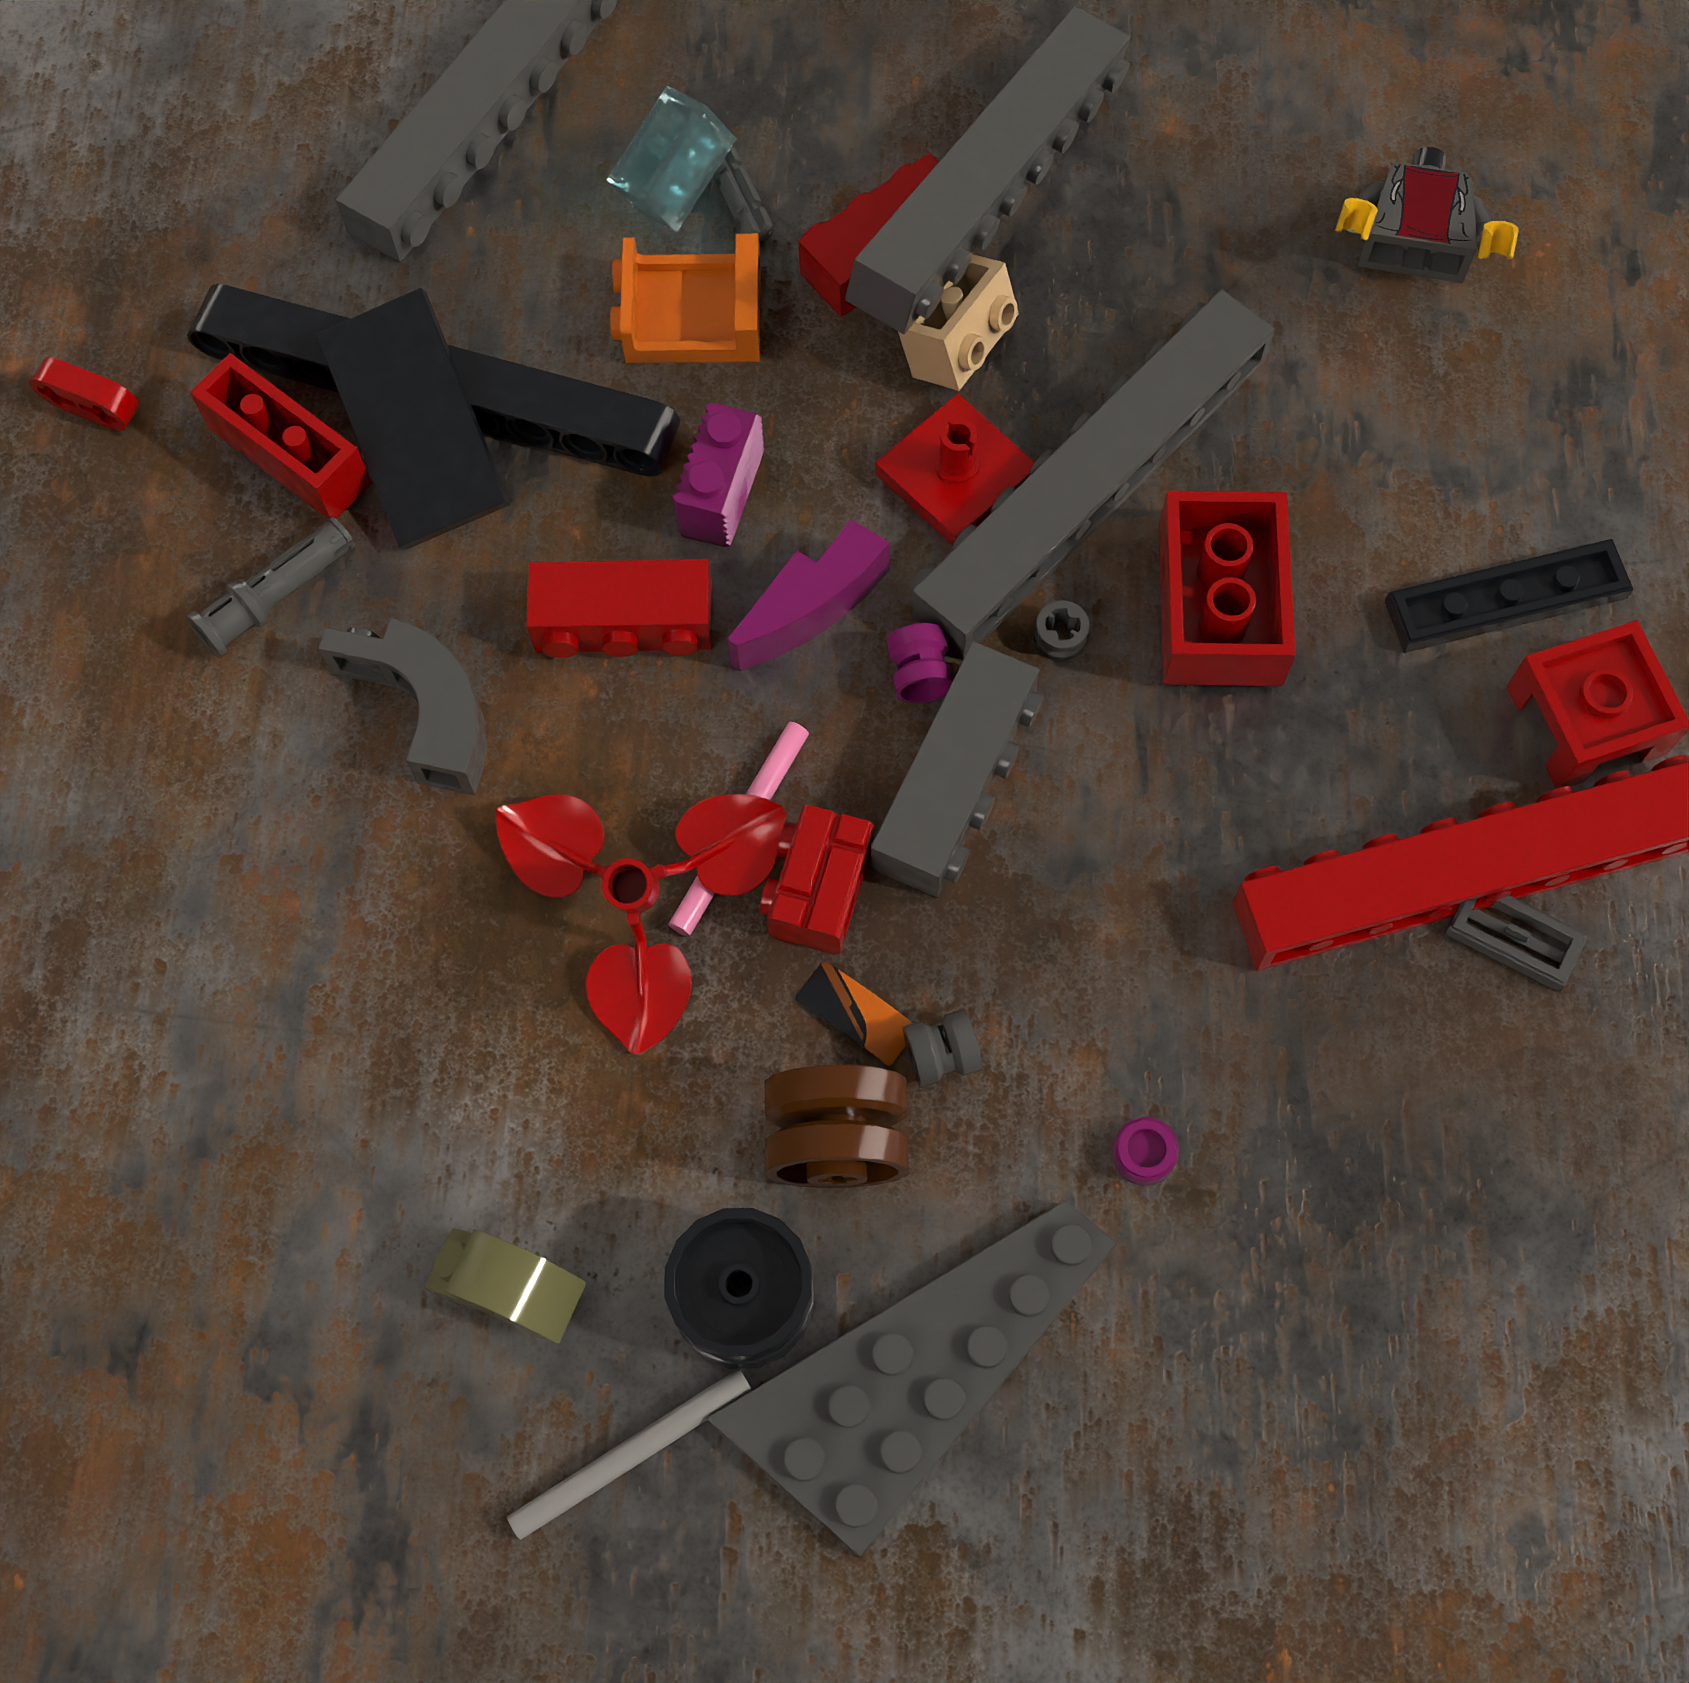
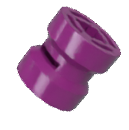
M916 623L893 631L888 636L886 642L889 658L897 665V672L893 676L897 699L906 703H926L945 697L954 678L951 666L944 662V655L948 650L944 628L932 623Z

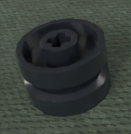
M723 1208L696 1220L676 1240L665 1266L664 1298L681 1336L703 1359L728 1369L760 1368L784 1357L804 1336L814 1311L812 1265L800 1238L781 1219L754 1208ZM742 1278L746 1286L752 1281V1288L747 1295L743 1297L732 1296L729 1285L733 1281Z

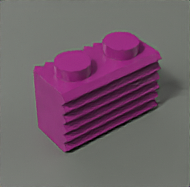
M710 403L704 406L705 414L701 415L702 424L697 426L698 434L694 435L695 443L690 445L691 453L686 455L688 463L683 465L684 473L679 475L680 484L676 485L677 493L672 495L677 528L681 536L722 547H729L732 544L765 450L763 447V430L761 429L763 424L761 423L762 418L755 413Z

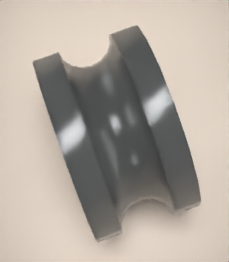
M1066 600L1050 602L1044 606L1037 616L1034 636L1036 646L1040 652L1052 660L1059 661L1073 659L1079 655L1086 646L1090 622L1087 613L1081 606ZM1054 622H1065L1067 630L1071 631L1068 640H1058L1057 632L1053 631Z

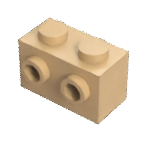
M972 254L970 264L959 282L953 284L948 281L944 286L941 300L931 316L927 319L919 316L905 334L898 331L913 378L960 391L974 371L982 366L988 353L1001 336L1013 326L1016 317L1019 315L1005 262Z

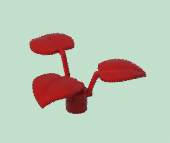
M563 794L546 795L521 803L502 805L496 809V826L500 845L508 863L519 879L531 890L552 898L569 897L581 887L586 870L602 878V892L606 900L614 907L627 913V922L631 926L635 939V948L625 944H616L603 950L589 968L586 977V992L591 1009L598 1020L619 1039L631 1054H641L657 1045L673 1030L687 1007L692 988V975L689 963L680 949L665 943L647 947V938L641 921V913L649 910L657 901L660 891L659 880L697 868L700 882L713 893L725 896H739L755 890L768 878L776 863L778 846L787 814L781 805L755 795L727 794L702 800L692 806L682 816L676 827L675 835L678 845L690 858L667 865L658 864L651 869L641 861L632 858L619 859L608 867L593 862L592 859L600 853L604 845V828L598 813L588 803L574 796Z

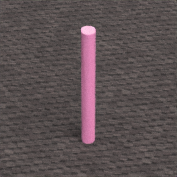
M788 722L749 787L747 795H755L771 800L809 735V732L804 727L795 722ZM698 875L668 924L675 932L686 937H690L715 893L703 886Z

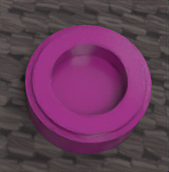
M1151 1117L1135 1118L1127 1122L1119 1130L1112 1147V1158L1118 1172L1128 1181L1138 1185H1153L1164 1180L1173 1170L1179 1156V1144L1174 1132L1164 1122Z

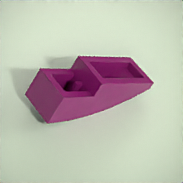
M850 519L817 562L797 550L727 639L730 664L739 671L772 660L808 642L838 622L861 602L890 570V542Z

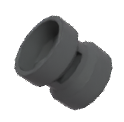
M963 1009L946 1014L942 1022L930 1026L922 1021L903 1026V1035L909 1060L920 1088L937 1084L943 1075L952 1072L965 1076L982 1071V1060L977 1039L966 1010ZM943 1042H945V1046H946V1050H947V1053H948V1054H946V1051H945V1047H944Z

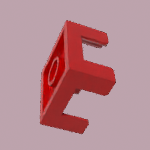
M1638 620L1525 656L1506 686L1518 710L1525 709L1534 696L1558 745L1545 764L1555 788L1572 787L1581 784L1589 778L1600 763L1642 749L1644 750L1639 756L1642 763L1668 755L1689 730V719Z

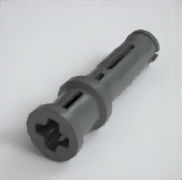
M331 516L317 527L315 531L270 562L268 566L256 575L254 574L246 581L242 579L232 580L226 585L227 592L200 613L192 610L185 615V618L204 645L216 657L221 658L227 653L226 646L253 625L259 628L265 625L270 617L269 610L323 571L325 567L337 558L339 559L346 552L352 550L355 547V543L345 527L336 518Z

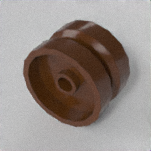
M818 1065L794 1068L776 1073L764 1081L766 1120L781 1128L765 1138L766 1178L777 1183L798 1187L854 1188L898 1181L909 1174L908 1136L891 1127L907 1117V1083L904 1076L895 1071L871 1066Z

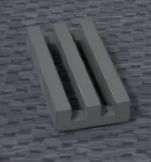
M1510 895L1494 901L1496 903L1492 907L1568 944L1566 952H1563L1531 936V933L1511 923L1506 924L1478 909L1472 911L1478 898L1460 903L1445 932L1446 935L1558 992L1565 987L1589 934ZM1469 920L1558 965V969L1466 924V921Z

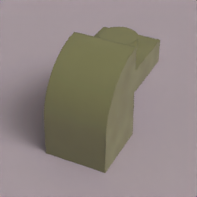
M452 1228L445 1245L439 1250L435 1258L434 1268L424 1288L442 1298L482 1311L516 1330L559 1344L587 1282L552 1262L507 1241L473 1229L472 1233Z

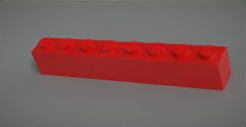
M1678 755L1668 758L1652 767L1651 772L1633 777L1630 771L1627 770L1615 772L1595 782L1594 787L1574 792L1571 786L1556 788L1537 798V803L1516 808L1513 802L1497 804L1481 812L1478 815V819L1458 824L1455 818L1438 820L1425 826L1420 831L1421 834L1399 840L1397 834L1379 836L1365 843L1362 846V850L1340 856L1338 850L1320 852L1306 859L1303 862L1304 866L1281 872L1279 866L1258 869L1244 878L1245 882L1240 884L1232 902L1256 971L1449 919L1455 915L1461 902L1475 898L1478 899L1472 911L1492 907L1496 903L1494 901L1503 899L1508 895L1521 899L1689 853L1688 756Z

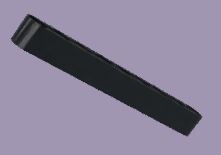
M214 284L209 288L188 331L187 337L195 348L212 358L222 361L231 353L251 369L338 392L316 334L351 318L228 285ZM448 345L482 432L638 475L650 477L661 474L681 422L678 414L667 405L652 399Z

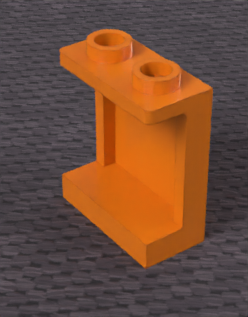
M758 233L736 234L735 254L641 255L637 253L635 237H623L622 258H613L612 261L614 293H621V306H611L610 327L612 341L622 342L625 363L760 362L761 261Z

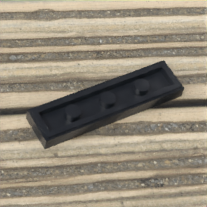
M1608 539L1388 593L1385 604L1403 652L1407 653L1628 599L1634 589L1613 539Z

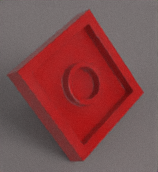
M957 393L875 462V474L953 545L956 538L966 527L971 524L978 527L991 514L990 511L994 502L1005 489L1010 486L1017 489L1029 477L1030 470L1035 462Z

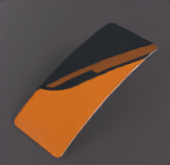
M827 962L821 963L796 995V1000L844 1032L887 1066L892 1065L906 1047L903 1026L913 1023L870 990Z

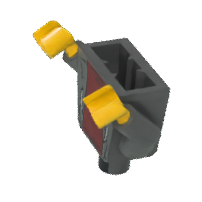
M1424 147L1415 151L1412 164L1401 162L1393 164L1386 181H1373L1356 198L1346 199L1335 231L1341 233L1342 230L1346 229L1351 233H1359L1361 235L1360 239L1365 240L1357 267L1463 283L1477 248L1479 249L1478 258L1487 259L1490 254L1495 253L1502 254L1507 259H1513L1519 228L1510 222L1494 221L1481 198L1473 195L1472 178L1465 172L1446 170L1445 153L1435 147Z

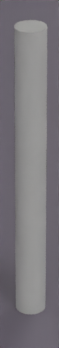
M739 1368L508 1515L507 1520L519 1540H522L701 1425L711 1415L751 1392L752 1389Z

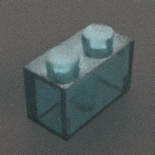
M666 86L606 181L638 212L677 233L733 146L736 137L707 105Z

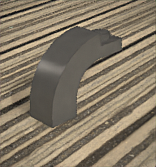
M393 618L389 620L383 639L374 632L364 628L350 627L347 631L325 627L318 649L332 674L395 687L408 693L419 703V720L406 759L417 783L476 796L486 760V727L481 708L469 678L454 654L443 643L426 631Z

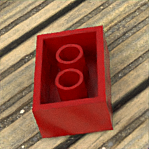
M1167 490L1158 524L1163 684L1283 686L1296 656L1287 492Z

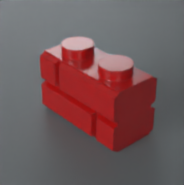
M811 805L802 806L797 823L786 822L778 846V857L786 860L780 879L768 878L759 909L761 914L768 915L769 935L794 944H805L809 948L827 953L841 954L871 855V846L874 842V824L868 820L845 814L837 815L834 811Z

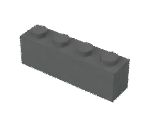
M972 642L871 846L872 870L936 898L939 897L946 880L957 883L970 854V849L963 847L972 827L981 831L986 824L995 802V797L988 794L996 776L1004 779L1008 777L1020 749V745L1013 743L1014 738L1021 725L1031 728L1041 708L1044 694L1036 691L1040 672L1039 668L977 642Z

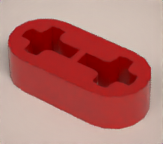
M45 357L29 381L30 387L34 392L50 404L117 431H124L140 406L137 398L120 384L53 357Z

